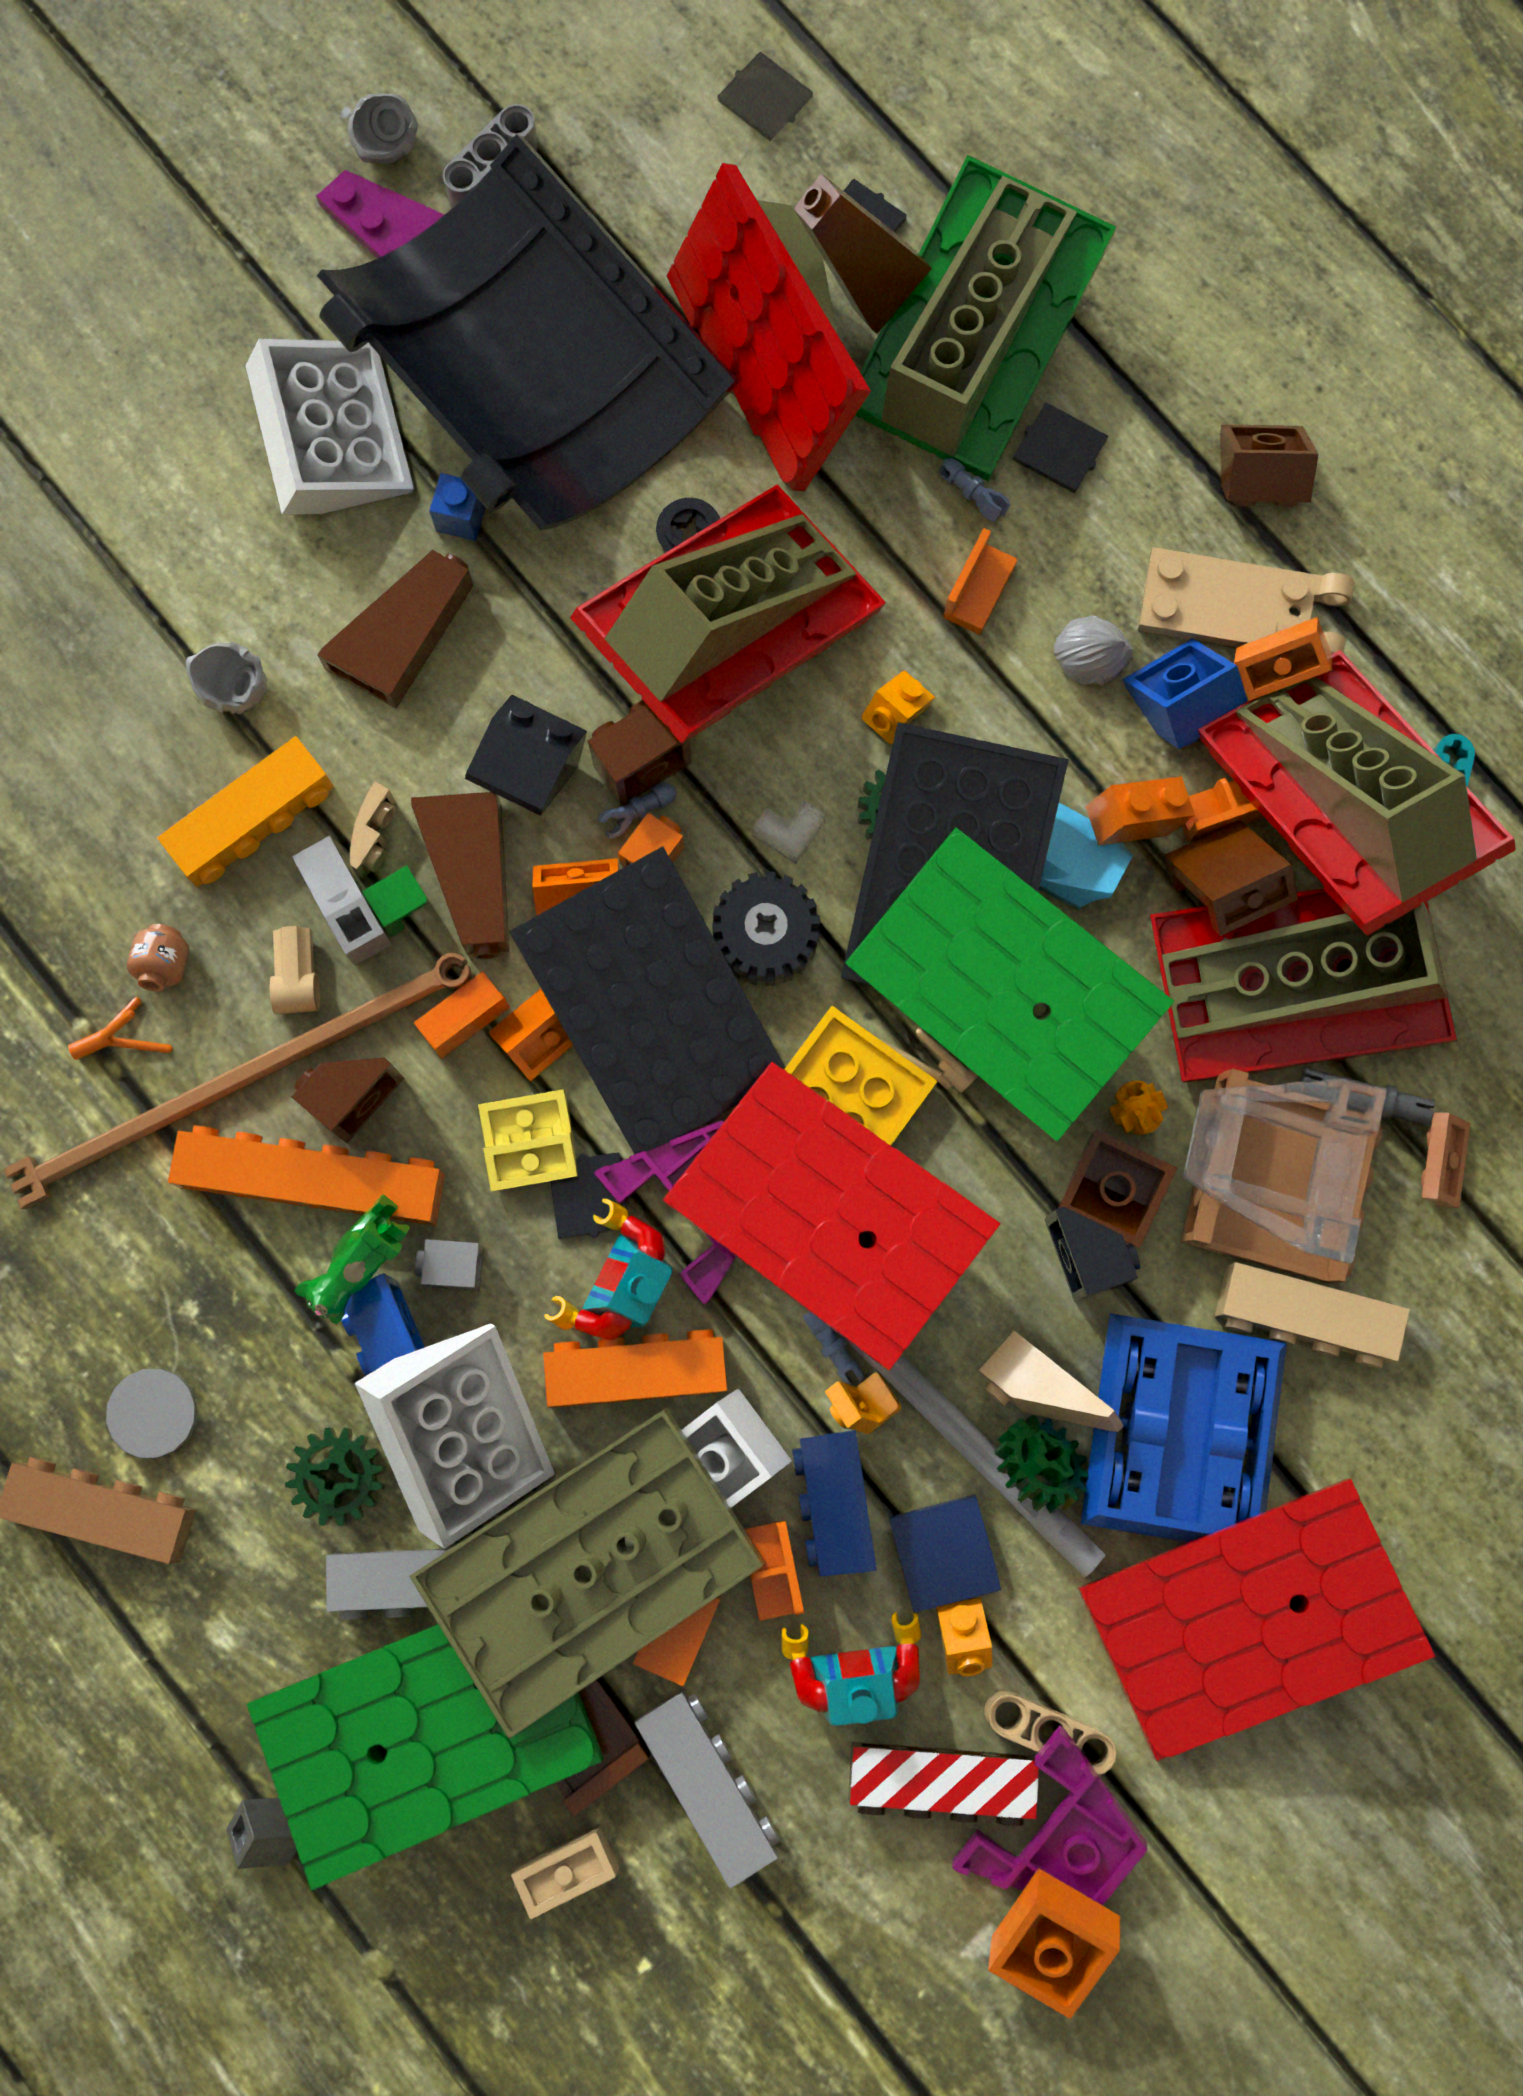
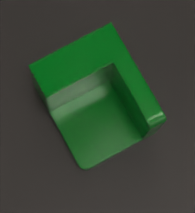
M407 865L362 891L390 937L405 929L400 920L428 904L426 895Z

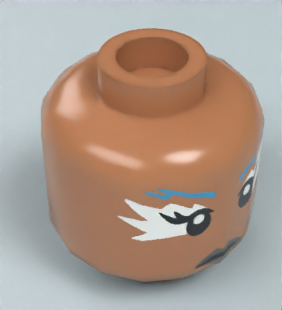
M152 924L148 926V929H142L135 934L127 960V970L132 977L138 980L140 987L149 991H162L164 987L174 986L181 982L189 955V945L177 929L163 924Z

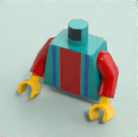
M603 1199L602 1202L610 1207L609 1215L604 1219L594 1214V1221L609 1229L620 1230L621 1234H619L582 1310L578 1311L575 1306L564 1298L555 1296L551 1301L561 1307L560 1312L556 1316L545 1314L544 1317L562 1330H568L575 1325V1329L605 1340H614L629 1328L646 1325L672 1274L673 1268L664 1260L665 1241L660 1232L635 1216L631 1215L628 1217V1211L625 1206L609 1199Z
M897 1612L892 1615L891 1621L895 1639L900 1644L897 1647H880L811 1656L810 1658L806 1657L809 1644L807 1627L800 1624V1639L797 1640L790 1639L786 1635V1628L784 1627L782 1629V1653L786 1658L792 1660L789 1666L801 1704L817 1712H822L830 1725L835 1726L854 1723L866 1724L871 1721L896 1717L899 1702H904L910 1697L920 1684L919 1647L915 1645L922 1634L918 1614L913 1612V1621L905 1626L899 1624Z

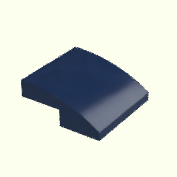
M975 1494L888 1517L911 1608L914 1613L1001 1590L990 1543Z

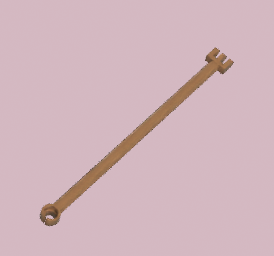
M447 953L437 961L435 969L40 1165H37L35 1158L28 1156L7 1166L3 1170L7 1179L25 1174V1177L10 1185L14 1194L32 1189V1193L17 1201L21 1210L30 1208L52 1197L47 1187L48 1184L443 988L458 990L469 982L471 978V968L469 965L465 966L468 963L467 960L459 954ZM453 967L462 969V974L457 980H450L447 977L448 971Z

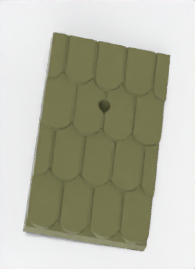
M665 1408L409 1577L508 1739H510L761 1568L766 1562L752 1543V1540L731 1507L727 1504L726 1499L707 1469L703 1466L702 1461L679 1428L668 1408ZM625 1537L633 1541V1549L626 1546Z

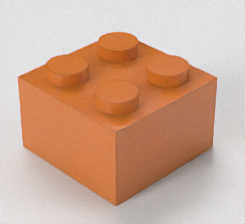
M1038 1869L991 1937L988 1971L1071 2019L1120 1951V1916L1045 1871Z

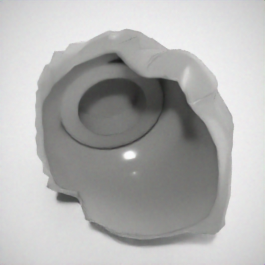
M368 94L358 101L354 110L348 115L347 132L350 142L363 162L391 164L399 160L403 155L407 156L414 146L418 123L406 100L398 94Z
M1091 615L1085 618L1073 619L1056 638L1054 656L1065 674L1080 685L1095 683L1104 686V684L1115 680L1126 668L1132 658V647L1124 633L1116 625L1107 620L1100 619L1098 616Z
M215 643L186 659L187 673L193 691L203 701L204 706L219 713L224 711H230L232 714L248 712L255 705L260 704L264 695L267 694V679L265 678L266 674L263 672L264 668L262 667L260 657L252 654L248 648L237 643Z

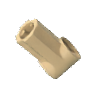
M287 926L273 930L275 976L270 978V1001L273 1013L287 1014L319 1011L321 994L318 976L314 973L313 931L310 928Z

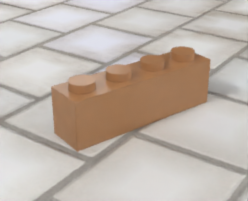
M29 1457L28 1463H11L0 1498V1519L166 1564L181 1562L196 1512L194 1508L183 1506L184 1497L161 1491L158 1492L157 1498L140 1494L141 1485L122 1480H115L114 1486L105 1485L97 1482L99 1474L77 1468H72L71 1475L54 1471L57 1463L37 1457Z

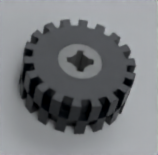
M766 871V877H758L757 872L748 874V880L744 882L737 879L732 883V889L729 892L724 890L719 897L720 903L718 906H715L713 912V937L732 972L738 979L742 975L747 978V983L757 985V981H766V986L775 985L776 980L783 979L784 983L792 980L794 973L797 971L802 973L807 968V962L809 959H813L819 941L820 915H817V905L814 899H809L807 896L808 890L802 884L799 887L795 886L793 878L784 875L783 880L775 878L776 872Z

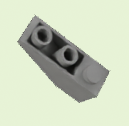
M330 836L292 856L324 918L344 953L354 966L392 945Z

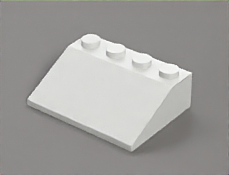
M258 339L245 366L282 515L323 514L412 493L414 487L380 355L374 348L367 343L361 349L349 352L340 341Z
M488 1324L395 1358L355 1383L419 1532L444 1549L555 1474L496 1326L493 1324Z

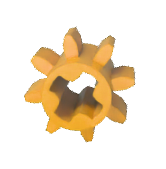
M1136 1080L1121 1086L1114 1095L1118 1104L1109 1107L1116 1125L1121 1124L1125 1133L1131 1131L1136 1135H1144L1153 1132L1160 1126L1164 1120L1161 1111L1166 1110L1168 1105L1162 1090L1156 1091L1153 1083L1147 1084L1144 1081Z

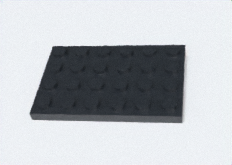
M898 722L841 978L869 984L845 964L846 960L955 827L1038 892L1069 759Z
M663 846L509 931L634 1155L669 1143L671 1140L689 1133L736 1106L771 1062L782 1069L786 1068Z

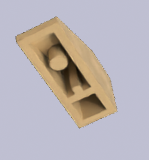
M1016 1331L1011 1333L979 1369L982 1376L988 1382L984 1390L1003 1407L1010 1402L1023 1413L1113 1432H1119L1124 1426L1111 1407Z

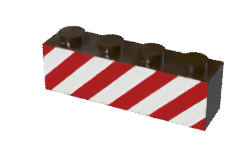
M852 1741L848 1800L850 1805L858 1806V1813L867 1815H885L886 1808L904 1809V1816L917 1819H930L932 1811L950 1813V1820L977 1822L978 1815L996 1816V1823L1023 1826L1024 1818L1036 1819L1039 1768L1035 1765L1034 1755Z

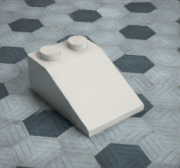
M739 1388L718 1401L682 1429V1432L730 1507H733L792 1461Z

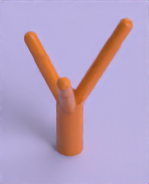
M135 997L104 1029L68 1045L69 1052L75 1060L107 1046L171 1053L173 1047L169 1044L114 1037V1034L135 1016L134 1010L142 1002L139 997Z

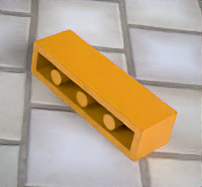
M294 736L159 835L157 839L186 877L198 888L203 883L207 885L219 879L224 874L225 867L237 858L243 859L253 854L259 848V842L272 832L280 833L287 829L293 823L294 816L306 807L313 808L322 803L327 798L328 791L334 786L298 737Z

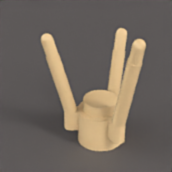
M918 1028L916 1034L943 1059L938 1065L943 1072L880 1039L936 1079L946 1090L953 1086L961 1093L978 1076L922 1028Z

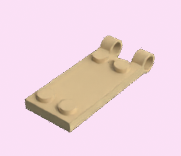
M1152 547L1137 631L1184 639L1193 638L1196 641L1239 647L1310 620L1314 601L1329 606H1345L1350 604L1352 601L1354 579L1341 573H1328L1321 576ZM1289 609H1297L1300 615L1297 617L1290 615ZM1323 631L1331 653L1333 654L1339 650L1344 653L1346 638L1335 632Z

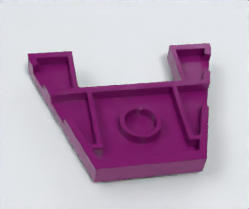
M721 1120L673 1139L669 1143L646 1152L637 1153L613 1165L599 1168L594 1174L619 1204H622L654 1176L670 1191L719 1129L723 1121ZM707 1234L705 1235L713 1245L679 1273L681 1279L703 1305L710 1301L736 1259L735 1255Z
M1059 1726L1035 1756V1765L1070 1790V1792L1017 1857L977 1829L954 1857L952 1869L967 1876L971 1872L991 1879L990 1884L1004 1889H1008L1011 1886L1020 1890H1024L1036 1871L1041 1869L1103 1906L1148 1851L1147 1841L1068 1732Z

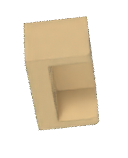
M601 1824L516 1865L511 1877L531 1920L615 1878L619 1865Z

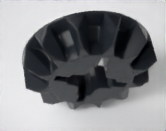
M681 498L667 505L660 513L656 524L657 539L664 553L684 542L683 532L679 528H687L689 523H692L693 518H695L696 532L702 531L721 519L715 508L697 498Z

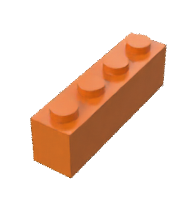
M713 1329L688 1331L687 1340L669 1341V1334L663 1333L643 1335V1344L625 1345L624 1337H618L614 1340L599 1339L598 1348L581 1349L580 1341L554 1343V1352L543 1353L547 1407L558 1408L728 1392L723 1337H714Z

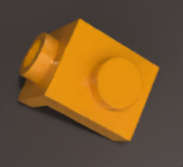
M903 670L876 691L861 718L886 742L892 744L897 723L909 724L929 708L935 696L923 687L918 680Z
M873 1373L856 1387L837 1381L824 1391L833 1404L829 1407V1410L836 1422L844 1429L848 1428L868 1435L901 1410V1404L883 1376L878 1373Z
M981 1598L958 1601L936 1607L948 1674L974 1676L980 1674L985 1669L991 1668L992 1644Z

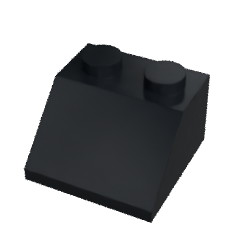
M511 695L492 717L467 769L465 779L541 816L577 770L587 731L528 701Z
M1066 1207L1054 1210L1044 1219L1074 1302L1123 1286L1138 1278L1136 1270L1140 1269V1261L1132 1243H1125L1122 1234Z

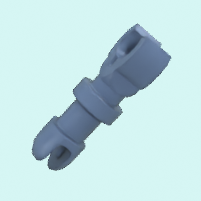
M947 458L943 461V466L939 469L942 478L949 484H955L963 490L962 496L968 501L975 500L983 516L992 522L996 521L999 514L1000 516H1005L1011 503L1004 495L990 488H985V482L978 476L973 478L965 471L966 467L953 458Z
M667 782L659 783L650 788L651 792L641 798L634 796L628 799V805L603 811L597 818L601 823H605L611 817L618 819L616 827L613 830L606 831L605 835L608 838L619 837L634 820L638 819L641 822L648 812L657 807L663 808L672 803L676 798L674 786Z
M811 1312L802 1316L812 1333L822 1344L823 1349L820 1350L825 1358L828 1356L831 1358L838 1369L837 1374L843 1383L854 1386L846 1373L848 1370H853L856 1377L862 1382L864 1379L863 1372L857 1362L851 1359L844 1348L847 1344L843 1337L838 1338L831 1327Z

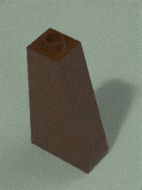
M822 173L804 192L802 198L793 208L853 309L869 328L878 334L932 268L911 245Z
M431 550L321 648L317 656L324 669L397 709L474 586L468 565L453 554L447 553L446 556H443Z
M493 792L412 797L411 806L465 952L473 954L475 959H494L499 957V952L510 951L502 804L499 796Z

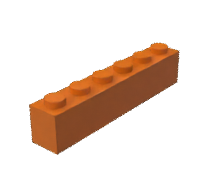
M193 1126L192 1132L179 1130L177 1132L168 1183L178 1188L363 1215L384 1194L398 1205V1209L390 1216L391 1220L432 1226L437 1224L445 1174L440 1169L434 1168V1161L410 1157L408 1164L391 1162L392 1155L374 1151H366L365 1158L348 1156L349 1149L334 1145H323L322 1151L305 1149V1142L280 1138L279 1144L273 1145L262 1143L263 1136L245 1132H236L235 1139L219 1137L220 1130L205 1126Z

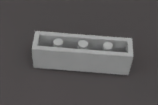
M451 1548L334 1553L326 1555V1612L340 1611V1620L367 1618V1610L385 1609V1617L387 1618L413 1616V1608L428 1606L409 1576Z
M683 1688L636 1717L634 1723L728 1887L731 1889L778 1859V1850L775 1845L781 1840L769 1818L766 1816L760 1820L755 1813L751 1803L757 1799L745 1777L742 1775L736 1779L727 1764L733 1757L722 1737L718 1734L712 1738L703 1721L707 1720L709 1716L696 1694L688 1697Z

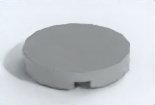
M143 1369L128 1375L114 1388L107 1403L106 1424L111 1438L124 1452L139 1458H160L178 1451L191 1438L198 1422L196 1397L193 1389L181 1376L164 1369Z

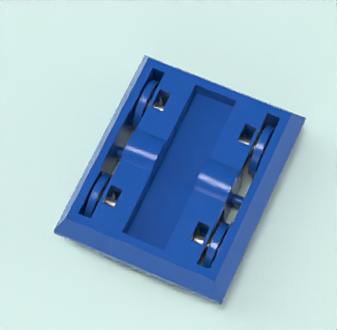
M1109 1313L1098 1398L1111 1407L1119 1417L1122 1393L1130 1394L1137 1373L1134 1402L1127 1403L1126 1416L1119 1417L1124 1425L1122 1427L1124 1429L1122 1445L1128 1446L1123 1474L1122 1452L1114 1451L1117 1432L1093 1427L1087 1471L1089 1478H1087L1085 1485L1087 1490L1084 1493L1080 1524L1191 1542L1265 1512L1267 1510L1287 1343ZM1131 1337L1143 1339L1139 1362L1137 1340H1131ZM1151 1360H1155V1365L1150 1364ZM1246 1375V1380H1241L1242 1376ZM1249 1414H1252L1250 1438H1248ZM1247 1449L1246 1471L1242 1473L1243 1459ZM1141 1472L1140 1477H1136L1135 1473ZM1122 1486L1120 1509L1108 1508V1505H1116ZM1133 1488H1139L1138 1492H1133ZM1228 1488H1232L1231 1492H1227ZM1225 1503L1230 1504V1507L1226 1508Z

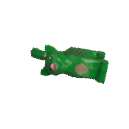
M382 1194L338 1241L334 1248L327 1273L313 1280L300 1283L294 1290L298 1296L307 1298V1306L316 1315L322 1318H329L334 1324L341 1322L351 1295L361 1290L387 1259L392 1260L395 1258L403 1246L399 1242L406 1236L410 1227L406 1223L400 1225L390 1221V1216L398 1209V1205L386 1195Z

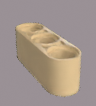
M1010 1691L995 1692L989 1696L985 1703V1720L996 1733L1004 1738L1039 1752L1045 1745L1039 1740V1728L1045 1721L1055 1720L1068 1732L1080 1750H1082V1746L1089 1739L1096 1738L1101 1740L1103 1745L1101 1757L1094 1762H1089L1098 1775L1110 1770L1115 1763L1117 1753L1114 1743L1107 1735L1093 1726ZM1008 1701L1015 1703L1018 1708V1717L1015 1722L1008 1726L999 1725L995 1719V1712L998 1706Z

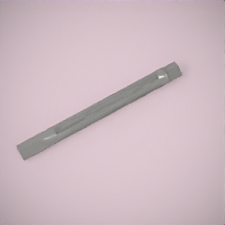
M846 1340L1084 1578L1095 1570L1105 1557V1554L1060 1509L1054 1514H1050L1046 1506H1043L1039 1511L1033 1510L1032 1500L1029 1498L1023 1502L1018 1501L1020 1491L1016 1487L1007 1489L1005 1483L1010 1479L1008 1474L998 1472L997 1467L1004 1461L995 1455L997 1447L903 1354L889 1371Z

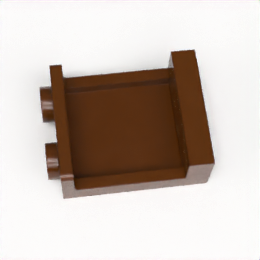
M1241 820L1164 855L1172 887L1177 892L1188 888L1207 906L1212 928L1220 936L1298 900L1291 864Z
M599 1679L581 1689L579 1693L604 1760L555 1783L564 1795L563 1803L573 1817L642 1765L651 1756L646 1745Z

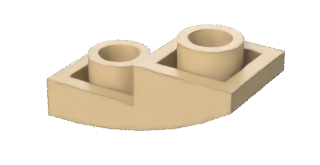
M374 781L363 801L351 839L350 866L356 875L363 880L366 879L370 871L376 872L385 860L387 844L377 830L379 827L385 828L395 813L394 804L396 801L390 790Z

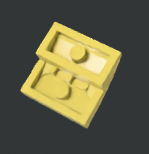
M565 1089L478 1104L485 1142L483 1150L491 1191L578 1176Z

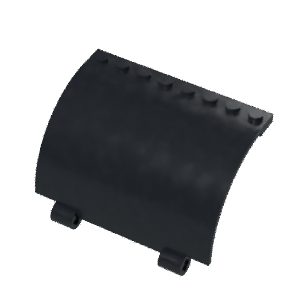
M516 134L490 164L491 169L481 181L449 212L418 236L390 253L365 264L340 270L322 269L317 274V277L334 296L323 306L319 318L349 352L357 351L369 343L463 449L472 462L463 471L461 480L489 512L500 509L513 498L540 530H546L564 525L589 513L634 483L697 428L740 381L523 136Z

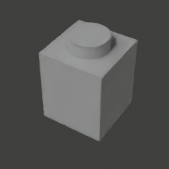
M425 1239L424 1250L417 1251L415 1275L421 1276V1284L429 1288L480 1291L484 1247L479 1243Z

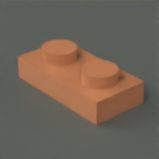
M1433 1113L1432 1125L1427 1132L1428 1154L1426 1169H1424L1421 1175V1188L1423 1190V1199L1444 1208H1459L1471 1123L1451 1113Z

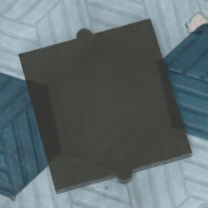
M760 51L742 70L735 71V78L718 94L717 99L753 129L771 141L788 122L792 123L795 121V115L813 97V92Z

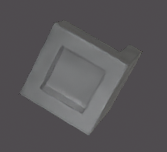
M279 1798L241 1801L226 1829L237 1869L286 1865L291 1862L297 1849Z

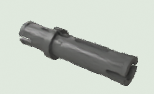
M1307 1066L1304 1067L1299 1083H1302V1085L1298 1086L1299 1094H1307L1368 1111L1376 1109L1382 1111L1380 1118L1386 1120L1391 1116L1427 1127L1434 1113V1110L1430 1109L1435 1107L1434 1099H1426L1399 1092L1396 1086L1389 1084L1384 1088L1318 1071Z

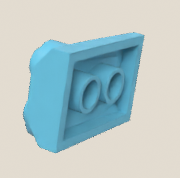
M1059 803L1039 890L1080 910L1081 907L1090 902L1111 898L1133 854L1126 848L1123 842L1098 846L1090 819Z

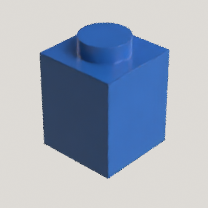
M441 473L429 510L436 531L476 541L486 507L461 480V477Z

